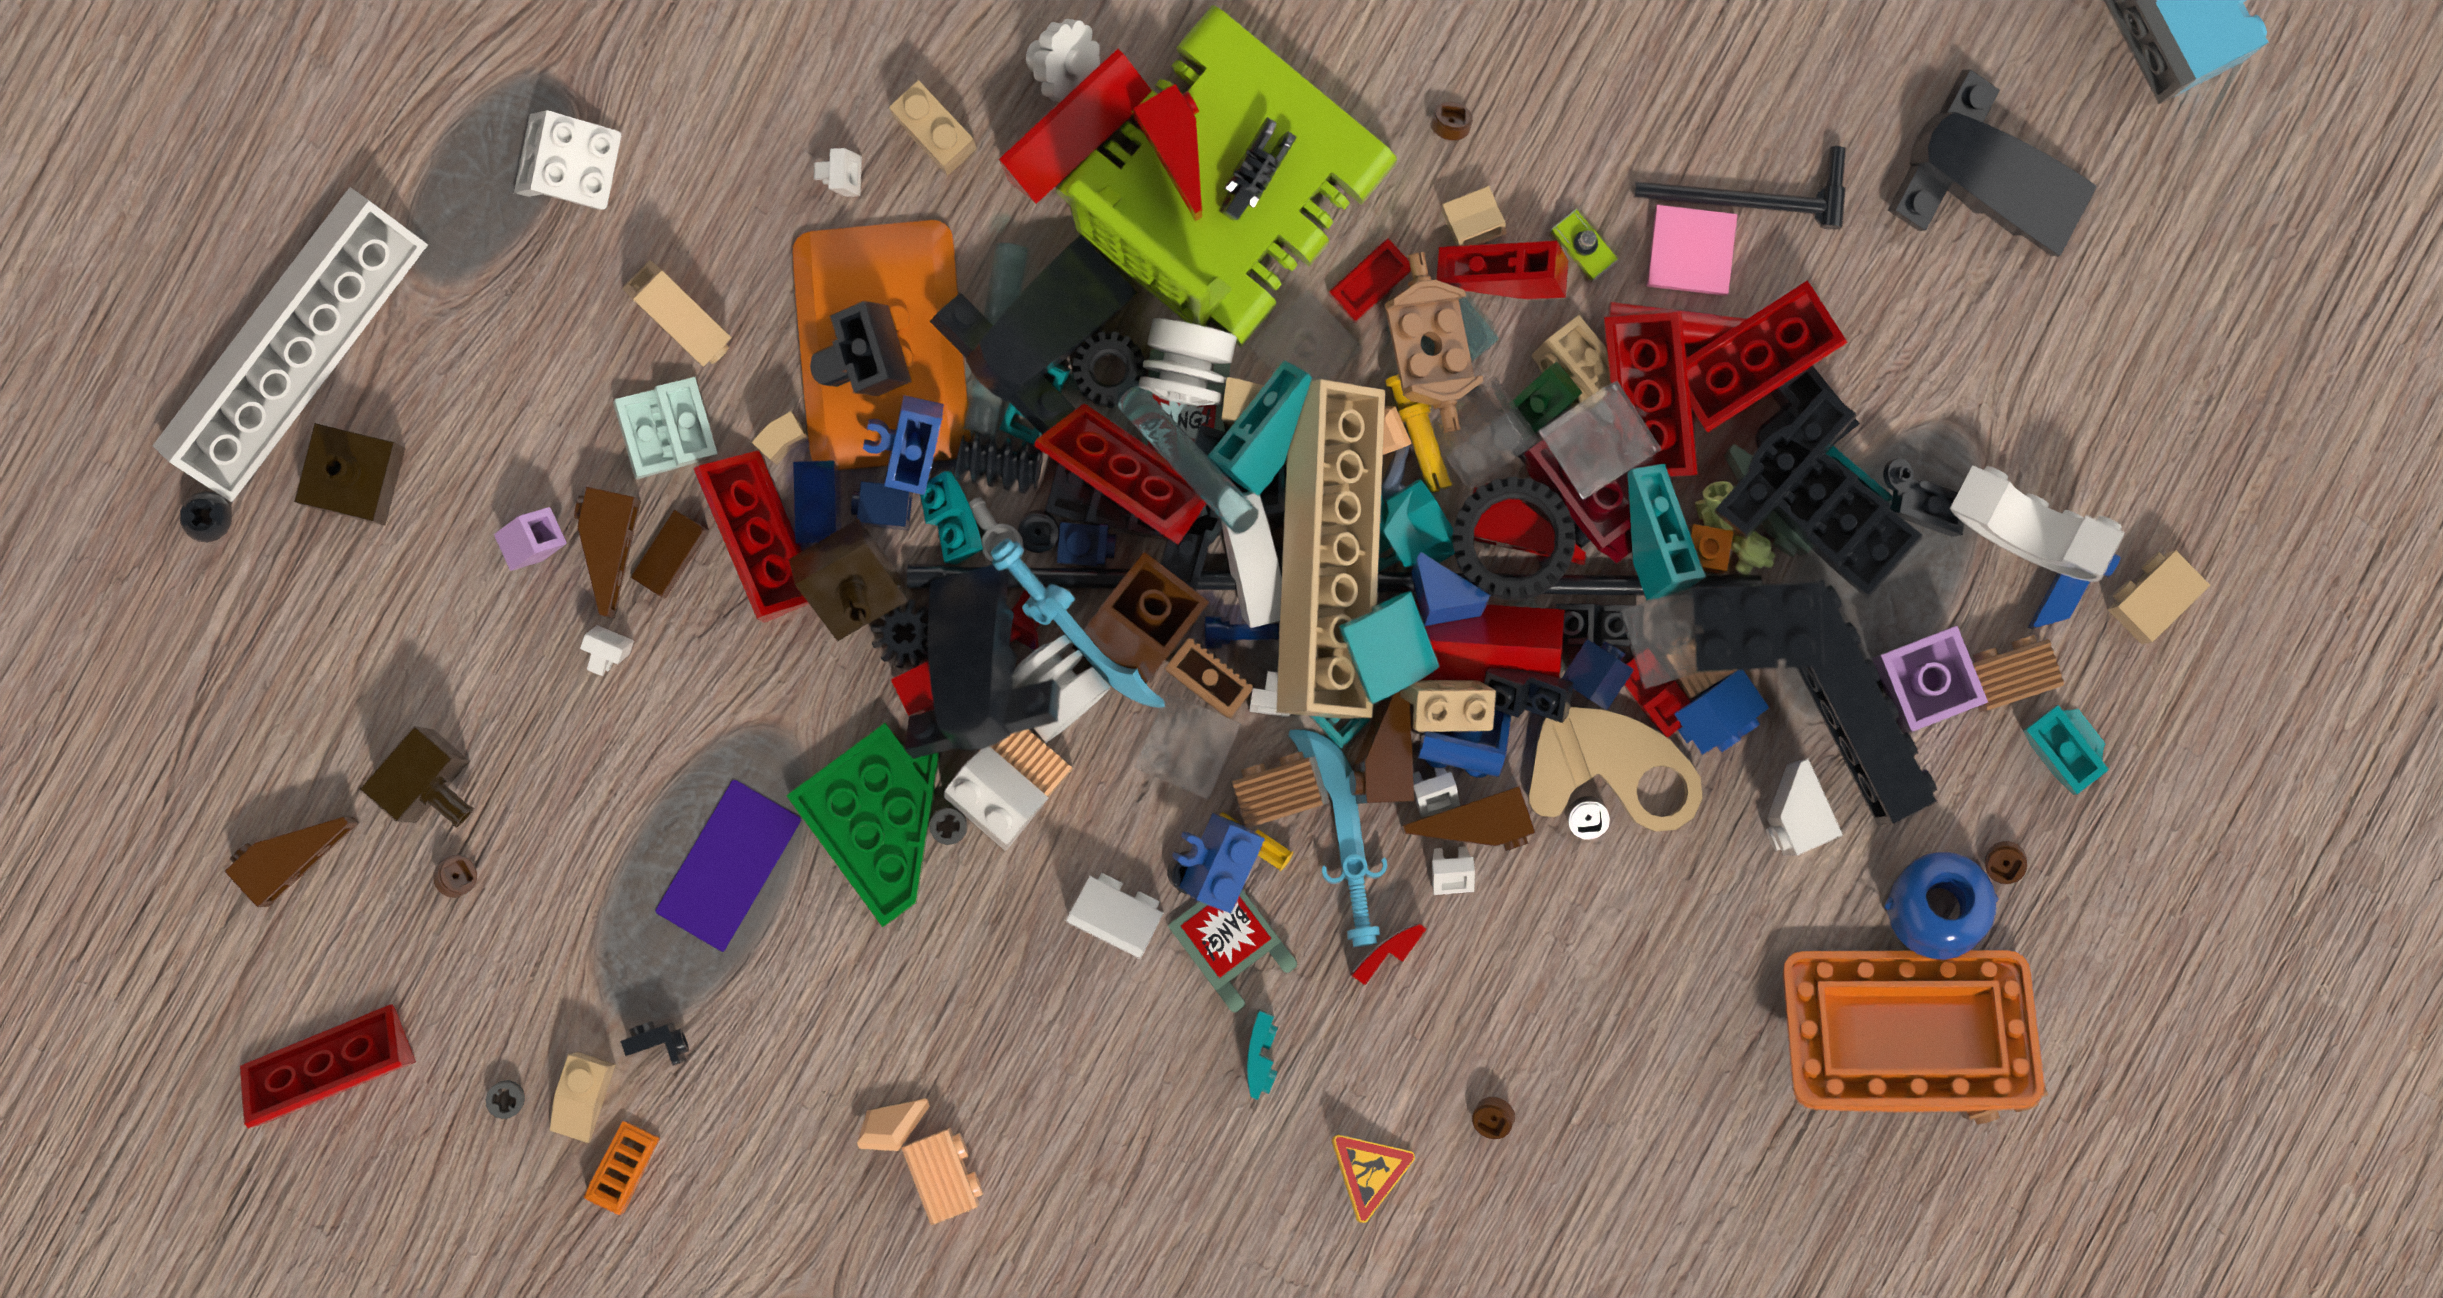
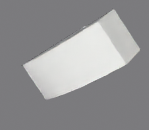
M1246 492L1219 499L1218 506L1231 576L1236 581L1242 618L1250 628L1280 621L1282 577L1260 495L1257 496L1252 492Z

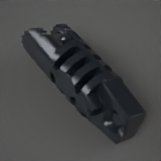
M1269 117L1262 123L1245 154L1234 169L1233 174L1224 186L1228 193L1218 211L1231 220H1239L1248 205L1252 208L1255 207L1297 138L1288 131L1278 140L1271 154L1263 151L1276 127V122Z

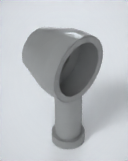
M982 497L975 498L969 502L975 520L985 533L982 538V552L989 561L992 562L994 559L990 555L991 551L1005 539L1009 538L1012 542H1018L1022 548L1024 547L1020 533L1011 525L998 524L987 509L986 502Z

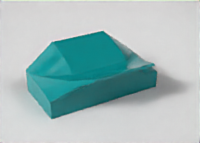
M1422 480L1414 481L1385 500L1389 512L1382 530L1404 567L1414 566L1420 552L1438 563L1454 555L1453 528Z
M2055 705L2023 730L2032 749L2054 777L2073 795H2078L2109 770L2103 762V750L2106 743L2079 709L2062 710L2059 705Z

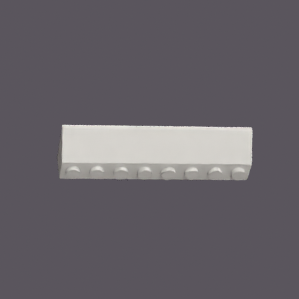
M349 187L152 446L168 462L230 502H233L428 244Z

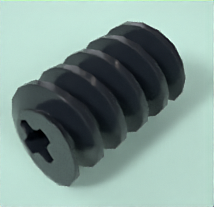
M975 432L969 442L965 441L963 435L957 456L955 478L958 481H962L968 471H970L973 484H978L984 474H986L989 487L993 488L1001 477L1004 490L1010 491L1015 482L1018 481L1020 493L1026 494L1032 484H1034L1036 492L1044 452L1036 448L1033 455H1030L1027 442L1024 441L1017 452L1013 451L1010 438L1005 440L1001 448H997L995 435H991L985 445H981L979 432Z

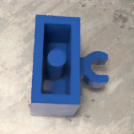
M904 395L896 430L889 429L888 425L882 420L869 419L867 429L880 433L881 439L878 441L864 439L863 450L873 454L884 450L891 451L886 470L885 487L925 495L942 422L944 404Z
M1736 670L1675 713V716L1682 724L1678 731L1685 742L1693 741L1703 755L1716 746L1720 752H1723L1741 740L1742 736L1760 725L1757 717L1766 711L1769 706L1744 670Z
M1212 813L1201 839L1190 832H1182L1181 837L1192 844L1191 851L1186 855L1173 852L1172 857L1180 864L1188 866L1179 888L1197 901L1231 914L1265 838L1244 825Z

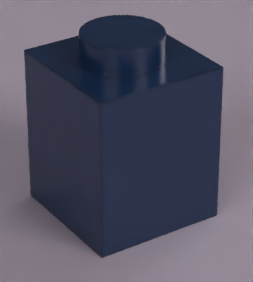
M861 481L860 491L853 492L851 515H856L857 519L859 518L862 524L867 527L909 531L913 493L885 487L882 483Z
M1587 639L1562 676V679L1574 682V690L1608 710L1634 669L1622 662L1626 654L1606 641L1599 647Z

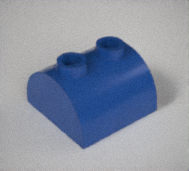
M1494 709L1493 729L1490 731L1422 732L1418 758L1425 759L1427 764L1435 768H1445L1450 765L1465 769L1470 776L1476 778H1483L1487 775L1499 777L1506 757L1511 715Z

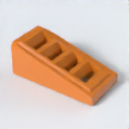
M625 1120L622 1121L583 1198L617 1215L625 1213L661 1138ZM625 1137L646 1146L643 1153L622 1144ZM619 1152L637 1161L638 1163L635 1168L615 1159L617 1153ZM610 1168L629 1176L628 1182L625 1183L608 1175ZM602 1184L622 1192L619 1199L601 1191Z

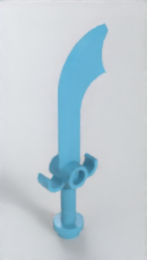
M1008 538L994 547L990 553L994 558L992 564L997 570L1007 567L1030 594L1031 597L1023 605V611L1030 619L1033 617L1038 623L1048 625L1054 620L1100 676L1127 698L1149 707H1165L1164 700L1145 684L1138 669H1130L1118 665L1097 648L1066 611L1075 600L1073 595L1066 589L1056 585H1049L1045 588L1020 559L1023 548L1018 542H1012Z
M1290 730L1288 737L1295 743L1298 752L1302 751L1304 758L1316 757L1325 789L1333 804L1342 874L1338 878H1331L1326 872L1327 867L1323 866L1322 877L1330 884L1340 883L1344 878L1348 881L1349 890H1351L1350 898H1352L1351 906H1353L1352 913L1354 914L1355 929L1348 930L1347 937L1348 940H1352L1353 947L1377 944L1376 936L1380 935L1379 926H1370L1367 898L1365 897L1366 890L1364 889L1365 885H1363L1365 883L1364 875L1372 879L1381 877L1387 869V861L1385 857L1380 861L1382 863V870L1378 873H1373L1367 868L1358 804H1356V795L1353 796L1350 791L1349 779L1352 771L1350 763L1342 750L1325 736L1308 730Z

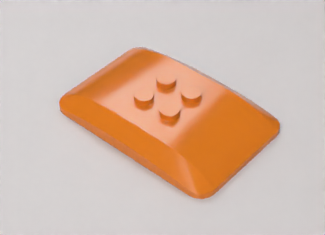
M924 220L817 230L800 235L793 245V268L808 440L813 462L825 471L888 466L891 451L884 450L876 454L869 453L863 450L864 439L871 441L881 439L880 433L867 429L869 419L882 420L888 425L889 429L896 430L904 395L944 404L942 422L932 462L957 459L962 436L964 435L966 442H969L971 439L964 356L930 322L938 311L959 294L954 239L951 230L941 221ZM862 301L889 306L912 381L880 396L854 393L850 382L838 387L819 384L812 376L810 369L813 354L833 345L832 341L837 340L830 316Z
M1970 950L1959 957L1942 960L1931 959L1914 951H1800L1790 955L1784 963L1783 983L1792 1090L1797 1101L1806 1108L1877 1112L2007 1110L2033 1107L2043 1096L2045 1085L2031 970L2028 961L2023 955L2010 950Z

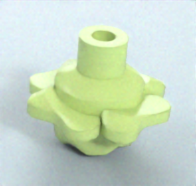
M1755 531L1747 539L1734 535L1731 550L1739 557L1735 568L1740 573L1748 575L1753 567L1762 568L1766 566L1771 568L1774 565L1773 559L1775 554L1771 551V544L1768 538L1759 535Z

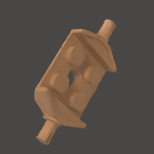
M1425 252L1410 254L1407 257L1413 280L1408 282L1406 289L1385 303L1403 396L1410 401L1433 405L1434 409H1440L1444 433L1459 431L1461 427L1455 407L1457 400L1484 381L1483 375L1474 376L1459 299L1465 297L1466 293L1463 289L1438 280H1432L1431 277H1428ZM1422 336H1427L1433 341L1435 346L1433 356L1427 355L1422 350L1420 343Z

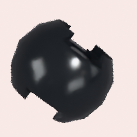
M203 491L195 493L184 501L180 509V524L190 538L198 542L208 543L216 541L227 534L232 524V511L224 497L215 492ZM203 509L211 511L209 516L213 520L209 525L201 523L203 518L200 512Z

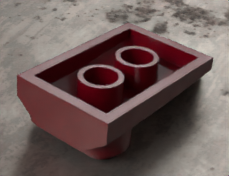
M1587 407L1523 455L1526 458V470L1529 476L1536 482L1546 484L1547 487L1556 493L1566 505L1573 520L1598 551L1607 555L1617 564L1632 552L1628 472L1634 468Z

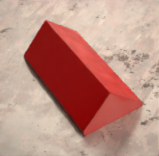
M1119 48L998 159L1008 181L1035 204L1043 199L1133 115V108L1139 105L1152 92L1151 88Z
M1808 280L1686 358L1691 407L1707 433L1848 343Z
M1656 309L1604 317L1617 447L1634 469L1665 464L1669 476L1696 475L1697 464L1681 311Z
M1085 403L1036 439L1034 444L1035 447L1177 544L1183 539L1213 493V490Z
M757 450L693 468L756 618L766 623L808 605V601L794 583L789 559L802 552L760 451Z
M1414 600L1423 622L1418 600ZM1486 605L1480 617L1424 626L1439 668L1421 680H1479L1484 683L1485 674L1489 668L1527 670L1560 678L1565 610Z
M393 1004L240 1065L243 1118L247 1129L267 1124L416 1063Z

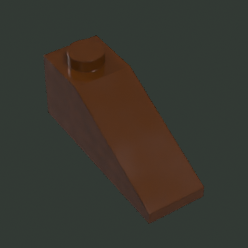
M586 487L585 495H579L577 499L574 518L579 520L577 527L599 615L615 619L641 501L633 496Z
M1400 691L1381 700L1355 760V771L1350 773L1349 784L1351 794L1353 796L1356 795V804L1414 801L1410 702L1400 697Z
M1520 786L1401 826L1403 834L1488 846L1503 844L1505 851L1529 844L1526 836L1535 833Z
M341 817L263 840L253 845L247 843L231 856L230 860L233 864L224 872L256 907H269L359 823L354 817Z

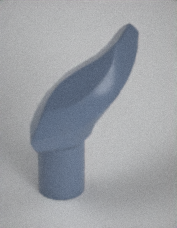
M1410 445L1396 450L1381 485L1383 500L1388 499L1406 487L1401 481L1405 473V460Z

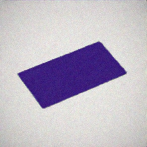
M732 780L656 908V914L719 951L724 952L795 833L801 818L737 780Z

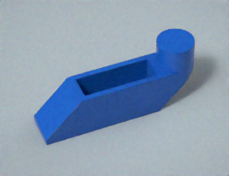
M2114 553L2104 576L2110 577L2115 571L2121 558L2119 555ZM2057 573L2028 628L2034 629L2071 618L2090 581L2075 579Z

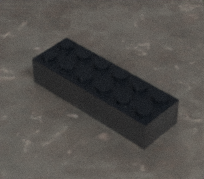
M1820 580L1825 665L1820 667H1798L1797 670L1876 824H1894L1936 803L1937 800L1933 792L1937 791V786L1927 769L1921 771L1914 755L1918 754V750L1912 737L1908 732L1902 734L1895 720L1899 717V713L1894 702L1888 695L1883 697L1876 683L1880 680V676L1875 665L1869 658L1864 660L1857 645L1861 643L1857 630L1850 621L1845 623L1838 610V608L1842 607L1839 595L1832 585L1826 587L1824 581Z

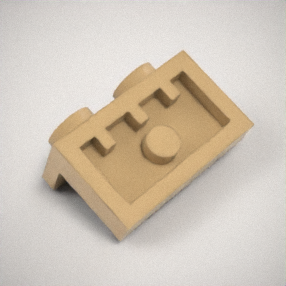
M1580 315L1549 337L1532 354V358L1538 364L1542 373L1555 362H1558L1583 392L1570 404L1578 413L1587 407L1591 411L1598 403L1612 393L1607 347Z
M1419 680L1400 691V697L1414 705L1413 728L1419 732L1490 731L1493 729L1496 690L1479 680Z

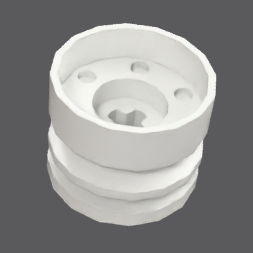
M1153 318L1147 345L1163 352L1164 357L1163 360H1146L1143 362V367L1159 372L1160 376L1159 379L1140 377L1138 387L1152 392L1161 399L1191 406L1222 405L1224 395L1208 390L1207 386L1208 383L1226 385L1227 378L1212 372L1211 368L1212 364L1232 363L1237 337L1223 331L1195 324Z
M1066 634L1036 649L1015 668L1011 690L1053 679L1061 688L1058 722L1034 728L1046 743L1075 722L1111 689L1094 667L1085 670L1079 675L1072 671L1083 657L1079 650L1064 660L1060 657L1072 644V641Z

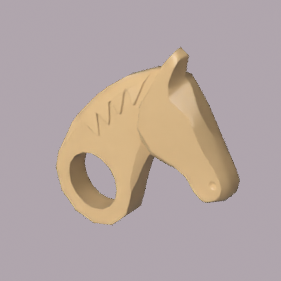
M1570 707L1569 715L1563 723L1546 717L1543 721L1536 743L1528 804L1536 814L1545 817L1561 815L1567 806L1570 794L1578 786L1599 774L1615 793L1632 821L1653 832L1677 830L1694 818L1703 798L1701 777L1691 762L1663 734L1637 720L1601 709ZM1658 766L1667 767L1675 771L1682 779L1685 789L1684 800L1678 810L1669 816L1663 817L1651 815L1643 809L1637 795L1638 783L1643 774L1651 768Z

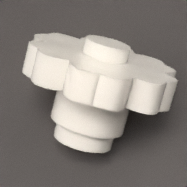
M1065 19L1062 23L1052 22L1047 27V30L1041 33L1040 39L1032 42L1028 47L1026 53L1027 66L1034 72V78L1042 82L1041 91L1044 96L1049 97L1053 101L1061 102L1100 65V47L1096 41L1091 40L1092 28L1090 26L1084 25L1079 20Z

